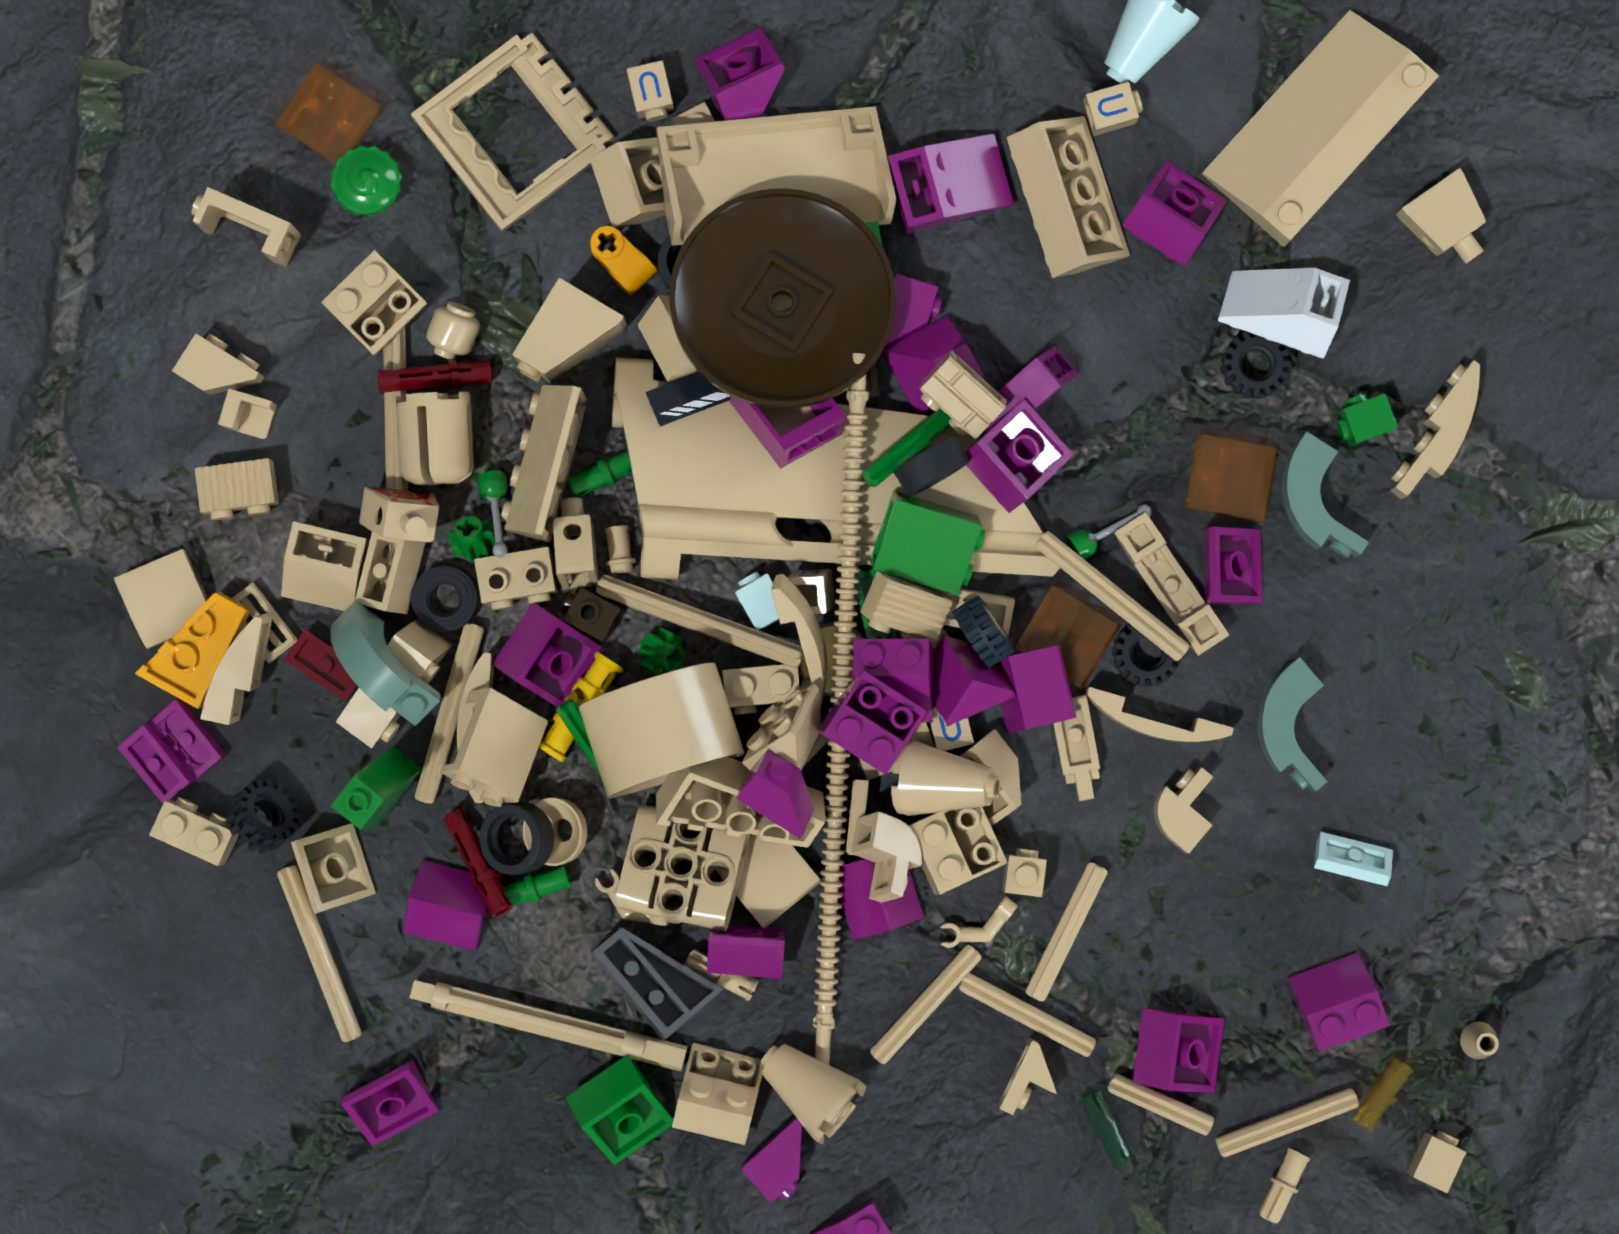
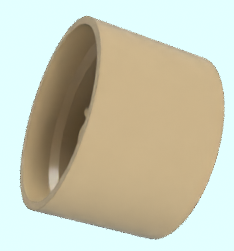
M714 662L694 665L651 677L598 696L579 706L607 798L619 797L662 785L669 773L723 757L735 759L745 754Z

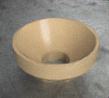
M550 797L536 802L534 805L545 812L551 821L554 831L553 851L545 865L559 866L571 862L582 852L587 840V824L582 811L574 803L563 798ZM563 819L569 821L572 826V836L568 841L562 840L557 832L558 824ZM524 821L523 839L529 852L532 836L528 825Z

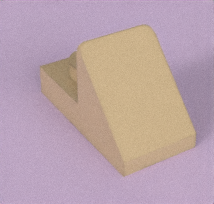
M1029 1038L998 1103L999 1109L1011 1115H1014L1016 1108L1023 1110L1032 1091L1027 1088L1029 1081L1057 1094L1040 1045L1032 1038Z

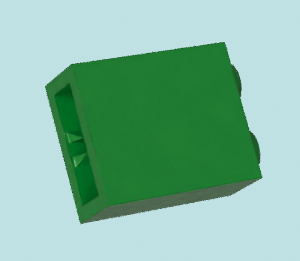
M893 491L870 557V563L875 571L958 595L961 586H967L973 570V564H970V560L974 550H980L984 541L985 530L982 529L981 521L976 515L913 496L908 497L906 494Z

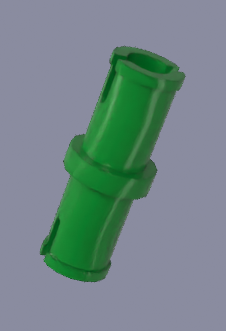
M628 450L605 461L601 458L596 461L597 465L572 477H567L575 497L580 498L605 485L609 488L615 485V480L632 473Z
M563 865L560 868L536 876L533 873L524 876V880L503 886L513 906L531 900L533 903L542 901L541 897L566 888H572V882L566 866Z

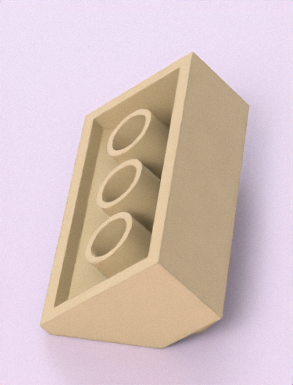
M1085 116L1037 122L1006 137L1011 150V157L1022 184V191L1027 199L1034 227L1038 233L1045 254V261L1052 278L1077 274L1130 256Z

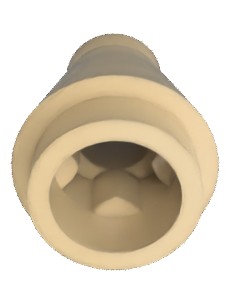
M1474 1022L1466 1026L1462 1031L1460 1037L1461 1047L1469 1057L1484 1059L1497 1051L1499 1047L1497 1034L1489 1024ZM1483 1037L1488 1040L1486 1047H1480V1041Z

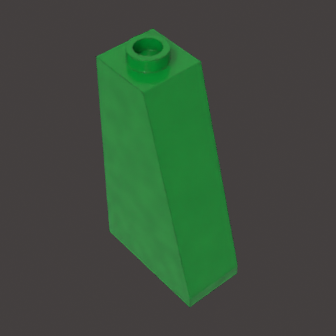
M393 746L354 775L330 807L360 830L378 828L422 772L423 767Z

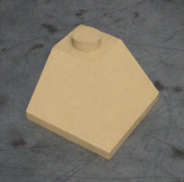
M994 729L959 755L965 759L993 768L996 776L1000 777L1001 789L999 797L993 799L989 806L982 807L991 826L1022 805L1018 758L996 729Z

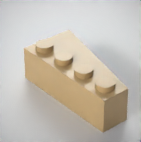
M723 757L669 773L656 794V824L670 826L671 822L688 824L689 830L702 832L704 827L726 830V835L740 837L743 834L760 835L761 841L808 848L825 824L824 792L807 787L814 811L803 836L799 839L736 799L743 781L750 770L740 761Z

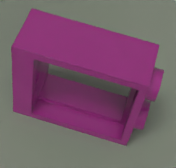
M730 396L729 401L780 469L842 435L846 419L844 412L834 399L831 398L825 402L809 406L816 417L780 436L757 405L743 402Z

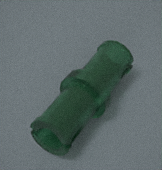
M1100 1089L1089 1094V1096L1081 1098L1080 1102L1083 1104L1095 1128L1092 1131L1095 1138H1100L1112 1162V1166L1115 1168L1124 1164L1125 1161L1132 1160L1135 1156L1132 1154L1119 1128L1122 1126L1119 1118H1114Z

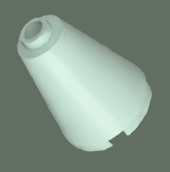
M1128 0L1104 64L1110 67L1106 74L1121 84L1126 83L1128 80L1135 84L1198 23L1200 18L1189 9H1184L1175 0Z

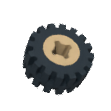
M977 595L952 612L967 640H969L973 649L989 668L1015 651L1003 628L980 596Z

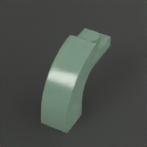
M1306 431L1294 445L1283 471L1282 496L1286 513L1298 534L1313 548L1318 549L1322 547L1326 539L1331 541L1329 547L1345 558H1348L1350 554L1357 557L1363 553L1369 542L1334 520L1326 511L1320 494L1323 475L1338 451Z
M355 600L331 625V642L336 656L351 679L374 703L385 712L392 708L416 726L440 702V693L408 670L394 656L384 638L385 622Z
M1298 657L1281 669L1265 690L1258 712V736L1264 756L1275 772L1280 773L1290 766L1292 771L1288 774L1301 790L1308 787L1310 791H1317L1328 781L1299 748L1295 738L1294 724L1301 706L1324 685L1305 662Z

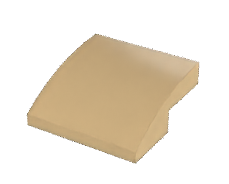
M184 549L114 578L128 613L146 649L169 641L184 626V623L208 600L203 586L199 585Z
M752 834L736 896L765 929L821 882V879L793 845L761 841L760 835ZM717 868L716 871L725 881L729 875V870Z

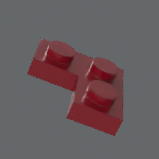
M304 629L284 660L343 701L348 702L358 686L343 668L333 647L309 630Z

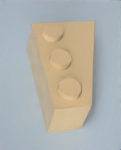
M416 619L396 633L389 642L388 647L408 670L428 684L440 668L438 664L453 644ZM358 688L336 723L367 746L373 748L382 740L386 743L391 740L400 727L396 721L401 715L392 708L385 712Z

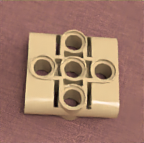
M640 804L616 892L615 907L661 917L670 923L679 924L683 922L726 932L731 919L751 834H743L740 837L726 835V830L713 828L712 831V828L704 827L703 832L701 831L696 838L687 839L683 837V832L688 824L671 822L670 826L657 825L656 807ZM653 852L656 854V860L651 866L641 867L638 865V860L643 853ZM679 861H692V868L687 874L678 875L674 873V867ZM726 868L729 870V875L725 881L715 883L710 880V875L715 869ZM681 896L683 897V904L678 910L668 911L665 909V903L670 897Z

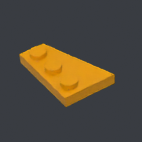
M215 592L184 623V626L157 650L158 653L135 674L197 709L203 708L213 675L225 652L241 632L252 609L221 592Z

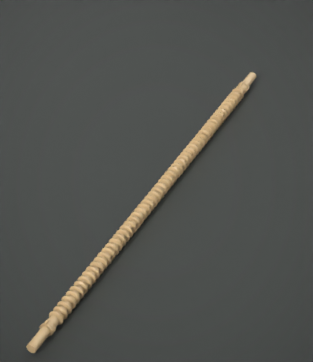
M852 353L853 361L856 364H860L866 354ZM866 375L853 385L850 391H847V400L850 407L846 418L849 419V424L845 425L844 428L849 433L847 436H844V440L848 441V446L843 448L847 452V457L843 458V462L847 463V467L842 469V472L846 474V479L841 481L842 484H845L846 488L841 491V494L845 496V501L840 502V505L844 506V512L840 513V516L844 517V522L839 524V527L843 528V534L838 536L843 540V543L838 546V549L842 550V555L837 557L842 564L840 567H837V571L841 572V577L836 579L840 583V588L836 589V593L840 594V598L835 600V603L839 604V610L834 612L835 615L839 616V619L834 622V625L838 626V632L833 633L838 640L837 643H833V647L837 648V653L832 655L836 659V664L831 666L832 669L836 670V674L831 676V679L835 681V686L830 688L835 693L834 697L830 698V701L834 702V704L848 688L850 681H854L853 677L850 676V671L853 670V665L850 662L854 659V655L851 654V650L854 649L852 638L857 636L856 633L852 632V629L857 626V623L853 622V616L858 615L853 607L858 605V601L854 600V595L859 593L855 589V584L859 583V579L855 578V574L860 572V568L856 567V562L861 560L860 557H857L856 553L861 550V547L857 545V540L862 539V536L858 535V529L862 528V525L858 524V519L863 517V514L859 513V507L864 505L859 501V498L864 495V492L860 491V486L865 484L860 477L864 471L861 469V464L866 462L862 458V453L866 452V448L862 447V443L867 441V437L863 436V431L868 429L863 424L864 420L868 419V415L864 414L866 402L869 400V392H865ZM831 740L827 742L828 745L832 746V750L827 752V755L831 757V762L826 763V766L831 769L830 773L826 774V777L830 778V783L825 785L829 789V794L825 795V799L829 800V804L824 806L825 810L828 811V816H825V821L828 822V825L823 828V831L827 832V837L822 839L827 845L826 848L822 849V853L826 854V859L821 860V863L825 865V870L820 872L821 875L825 876V880L820 882V885L824 887V891L819 893L824 898V901L819 903V907L823 908V913L818 915L822 919V924L818 925V928L822 930V934L817 936V939L821 941V945L817 946V950L821 951V955L816 957V960L820 962V967L815 969L820 976L815 979V982L819 984V988L814 990L815 994H818V999L814 1000V1004L818 1005L816 1017L813 1019V1026L816 1028L815 1059L828 1065L830 1062L831 1029H835L832 1006L837 1004L833 1000V995L837 994V990L833 989V985L838 983V980L834 978V974L839 971L834 967V964L839 962V958L835 957V952H838L840 948L835 943L840 940V937L836 935V931L841 929V926L837 925V920L841 919V915L837 914V910L842 908V905L838 903V898H841L843 895L838 892V889L843 886V883L839 881V877L844 875L839 868L844 865V861L840 860V855L845 853L841 849V844L846 842L845 839L841 838V834L846 832V829L842 828V823L847 821L842 816V813L847 811V807L843 806V801L848 799L843 792L848 789V785L844 784V780L849 778V775L845 774V768L850 766L845 762L846 757H849L850 753Z

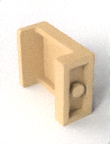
M207 187L204 195L199 194L192 207L193 222L207 234L213 235L220 218L225 217L267 235L268 237L261 251L273 263L287 268L301 237V233L290 222Z
M492 688L471 690L465 704L474 709L454 763L443 765L440 772L451 778V784L455 787L467 791L473 790L480 794V800L488 805L501 807L505 803L518 802L548 721Z

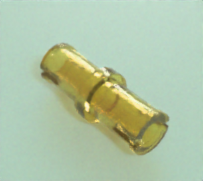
M1393 1057L1392 1062L1377 1084H1371L1368 1089L1370 1094L1355 1116L1351 1118L1362 1128L1365 1127L1364 1129L1370 1133L1373 1132V1128L1389 1105L1392 1107L1397 1102L1395 1099L1396 1095L1414 1072L1405 1063L1401 1064V1061Z

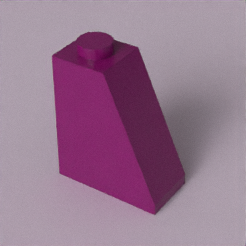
M1056 346L1036 357L998 391L1007 400L1006 407L982 434L988 431L1023 399L1035 411L1038 410L1079 374Z

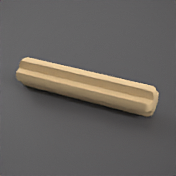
M1118 1073L1112 1076L1108 1084L1107 1090L1110 1093L1202 1135H1208L1213 1126L1214 1118L1149 1087L1133 1083V1080Z

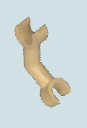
M611 868L610 872L614 877L613 886H605L600 877L595 878V884L600 891L608 894L615 906L616 892L621 875L616 869ZM616 908L620 916L625 920L665 926L669 924L668 921L661 917Z
M1005 896L983 927H959L953 922L943 923L940 927L955 930L956 938L953 941H942L941 945L951 948L959 942L991 941L1016 910L1017 904Z

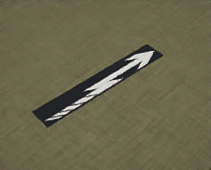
M699 372L645 392L659 427L730 400V395L712 385Z

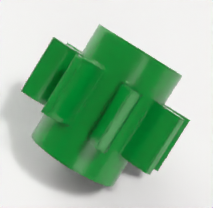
M475 515L456 520L454 531L448 532L455 557L464 555L469 562L474 561V559L488 557L490 546L495 545V536L490 521L487 519L481 522Z
M664 628L659 629L658 635L648 633L639 645V655L643 658L640 665L656 675L664 674L666 670L669 672L677 670L683 663L685 656L684 649L680 646L683 639Z

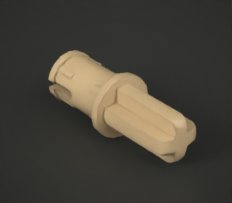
M693 949L690 952L685 966L716 985L745 998V1000L749 1001L751 999L752 992L755 991L759 979L751 976L707 973L708 955L697 949Z
M1289 1147L1276 1177L1270 1178V1181L1273 1183L1259 1211V1215L1272 1223L1280 1221L1293 1192L1298 1193L1299 1190L1296 1189V1186L1307 1163L1311 1159Z

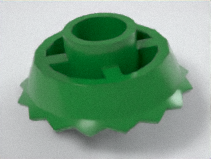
M360 145L356 149H347L344 156L336 159V167L330 171L332 176L330 187L334 191V200L341 203L343 210L352 211L356 216L367 215L371 217L378 212H385L389 205L395 203L396 195L401 191L400 181L402 174L398 171V162L391 159L388 151H381L375 145L371 147Z

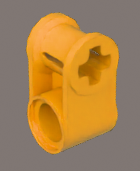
M603 226L593 233L590 241L593 256L629 296H632L658 272L651 261L616 228ZM603 237L608 241L614 238L615 251L611 252L606 249L601 252L599 250L601 247L599 239Z

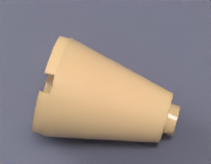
M918 741L907 742L893 766L892 773L899 774L898 786H891L893 806L898 814L911 816L989 806L993 799H997L1000 794L1001 780L999 776H996L993 768Z
M786 1044L779 1048L775 1045L772 1046L760 1062L764 1065L762 1075L810 1136L821 1145L824 1143V1134L829 1138L833 1136L853 1112L856 1105L851 1100L855 1094L858 1093L862 1097L867 1088L861 1080Z

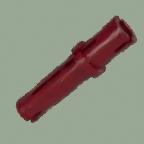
M489 359L464 363L448 360L447 364L390 370L380 369L377 370V382L380 394L448 386L450 390L459 389V385L489 384L492 382V372Z
M458 809L449 813L443 818V821L473 878L471 883L474 889L479 890L492 918L509 912L513 908V904L500 881L501 874L492 868L482 855L479 838L470 823L465 809Z

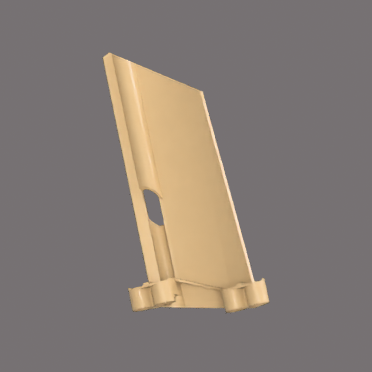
M616 357L612 427L624 428L633 473L643 540L640 577L678 580L681 554L842 564L837 557L842 555V550L838 549V546L842 545L843 540L838 536L843 534V528H840L839 524L844 522V517L840 516V513L844 512V506H841L840 502L845 501V496L841 494V491L845 490L846 486L841 481L846 479V474L842 472V469L847 467V463L843 462V458L847 457V452L843 448L848 446V441L844 440V436H847L849 433L848 430L843 428L842 435L780 469L729 401L659 427L645 392L671 382L653 380V359ZM837 404L845 415L849 414V405ZM758 406L780 436L816 417L809 406L790 409ZM865 408L864 414L868 415V419L864 420L863 424L868 429L863 431V436L867 437V441L862 443V447L866 448V452L862 453V458L866 462L861 464V469L865 470L929 416ZM845 419L844 426L849 424V419ZM950 425L914 456L952 436L957 438L965 452L979 437L974 439L969 433L964 437ZM967 466L913 496L979 517L982 529L985 530V537L980 550H974L970 564H973L972 572L1053 577L1060 568L1036 548V542L1043 532L1026 505L1022 503L1008 513ZM894 473L876 487L869 486L861 474L860 478L865 484L860 486V491H863L864 495L860 496L859 501L864 505L859 507V513H862L863 517L858 519V524L862 525V528L858 529V535H861L862 539L857 540V545L861 547V550L856 553L857 557H860L861 560L856 562V565H871L870 557L893 491L906 494ZM776 519L819 520L829 529L831 541L829 543L786 540L776 528Z

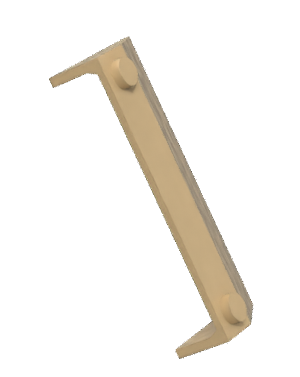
M1349 10L1202 172V175L1280 245L1285 247L1439 75L1411 50Z
M876 106L662 126L656 129L665 211L672 246L683 245L692 230L717 207L741 195L766 189L786 188L812 192L841 204L864 223L878 221L879 225H885L892 222L896 195Z

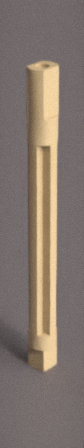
M414 980L409 997L430 1003L431 1008L622 1057L628 1055L633 1060L680 1072L688 1047L440 982L433 985Z

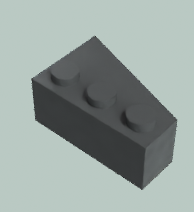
M622 927L590 954L662 1040L668 1038L723 990L720 986L698 975L692 969L680 964Z

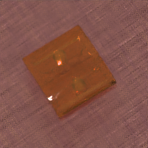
M316 63L275 125L336 165V159L344 156L347 149L355 148L382 106Z
M1198 434L1185 508L1264 522L1276 449L1232 439Z
M1053 585L1014 649L1024 653L1060 645L1068 682L1082 690L1120 629V626Z

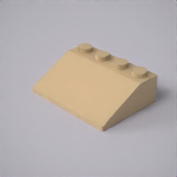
M542 385L540 394L534 392L529 408V414L534 415L531 430L524 429L519 448L525 451L521 465L515 464L510 481V486L515 487L512 501H505L501 514V522L506 523L505 530L507 532L551 543L553 518L558 517L560 501L563 498L588 399L580 387Z

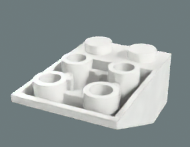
M1317 268L1232 271L1218 321L1228 324L1233 328L1245 330L1267 340L1275 341L1298 349L1303 353L1312 354L1324 359L1339 326L1350 280Z

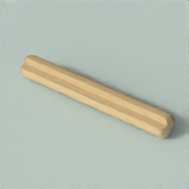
M1092 862L1087 864L1025 990L1026 994L1038 1001L1046 1000L1107 876L1105 868Z
M966 945L871 1048V1055L881 1064H886L981 960L982 956L971 945Z
M968 973L959 985L961 992L1085 1057H1089L1095 1048L1096 1040L1093 1037L971 973Z
M1347 1088L1216 1138V1145L1220 1155L1228 1157L1356 1109L1359 1106V1101L1355 1091L1352 1088Z

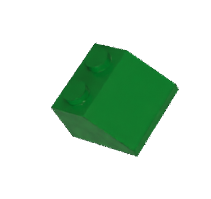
M628 1055L565 1097L581 1128L613 1165H616L671 1127L674 1120L644 1074Z

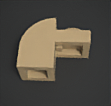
M1197 767L1194 772L1190 768L1186 770L1175 784L1179 788L1176 794L1168 787L1162 786L1154 803V816L1159 830L1169 841L1186 854L1192 851L1212 827L1211 823L1190 807L1191 803L1213 778L1202 767Z
M875 812L857 818L851 854L875 862L869 898L883 903L903 897L908 884L907 871L920 867L922 864L921 848L916 835L907 824L882 812Z

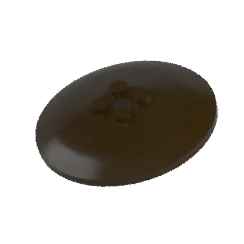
M786 188L766 189L729 200L704 217L692 230L681 247L673 267L669 291L670 314L676 337L683 352L696 370L712 385L722 392L752 405L777 409L800 408L822 403L840 395L860 381L873 367L884 350L892 330L896 308V288L891 265L882 245L869 227L853 212L829 198L812 192ZM777 295H786L792 300L793 306L786 312H779L773 308L771 304L772 299ZM852 353L866 354L861 363L856 364L853 361Z

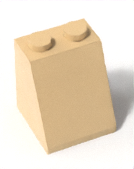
M559 278L512 355L518 362L517 368L520 370V373L537 383L540 382L541 378L552 382L624 333L627 323L623 315Z

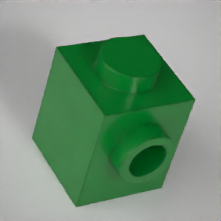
M1366 393L1346 400L1345 404L1347 407L1338 412L1340 419L1336 420L1337 430L1343 441L1348 440L1350 447L1398 429L1385 393L1368 399Z

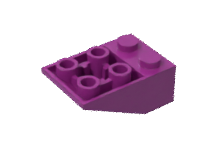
M994 134L926 145L888 156L892 182L907 234L1014 205Z

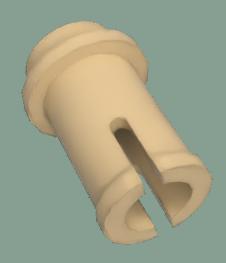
M627 525L613 526L605 529L609 561L606 562V566L610 567L611 573L633 571L632 564L636 563V559L631 557L629 526Z

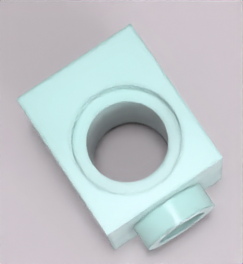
M755 572L738 582L741 589L737 590L735 594L756 630L761 631L779 621L771 592L773 583L768 574L760 577L758 572Z

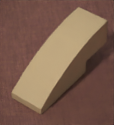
M265 613L255 616L238 634L225 652L208 688L200 719L226 725L240 721L245 691H252L261 686L272 614Z

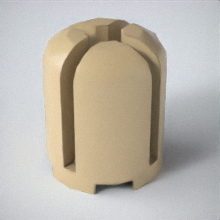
M427 392L406 394V397L395 396L399 471L403 478L416 485H440L441 483H460L470 477L474 469L470 392H459V395Z

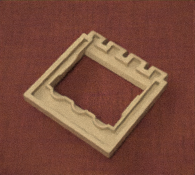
M534 33L527 35L522 40L518 35H515L411 113L413 120L502 233L591 166L590 157L606 149L605 146L615 138L599 117L594 118L588 124L584 121L594 113V110L577 88L570 90L565 95L562 93L572 82L554 59L541 66L540 62L549 53ZM510 66L513 67L577 149L566 159L561 158L533 179L534 183L519 194L452 110L496 79L500 73Z

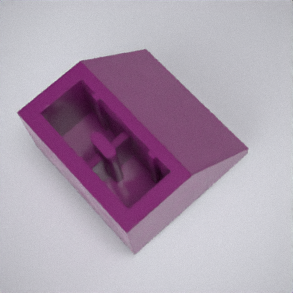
M862 670L837 699L818 730L831 741L887 775L927 711Z

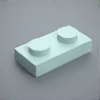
M1320 832L1316 842L1314 868L1387 886L1392 873L1393 850Z

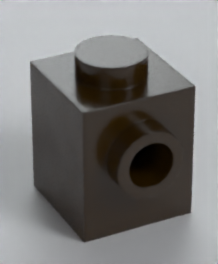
M580 588L577 594L571 591L561 609L562 612L566 613L563 621L604 643L622 612L617 606L583 588Z

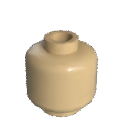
M448 302L446 306H439L435 309L426 334L429 343L435 346L433 351L435 354L454 360L456 355H467L471 352L480 329V322L474 317L475 311L455 302Z

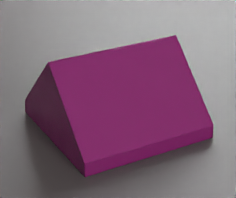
M1208 527L1203 530L1204 601L1207 605L1263 604L1260 529Z
M945 635L942 637L934 649L933 705L946 726H950L1015 697L1014 690L996 664L990 668L986 666L970 642Z
M1060 645L1007 656L996 663L1015 693V697L1000 703L1007 734L1077 718Z
M863 858L840 866L839 869L844 875L839 877V881L843 883V886L839 887L838 892L843 895L840 900L853 940L887 932L924 918L909 870L907 871L908 884L903 897L880 903L869 898L875 862Z
M422 860L408 898L404 933L476 951L487 906L479 890L474 889L471 883L473 878L470 872Z
M729 924L726 932L710 928L707 973L782 979L786 928L766 927L764 929L762 926Z
M413 1059L339 1099L343 1108L372 1146L439 1112Z

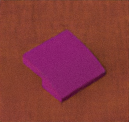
M179 698L170 703L150 722L143 724L117 747L162 804L164 801L174 799L227 756L189 706Z

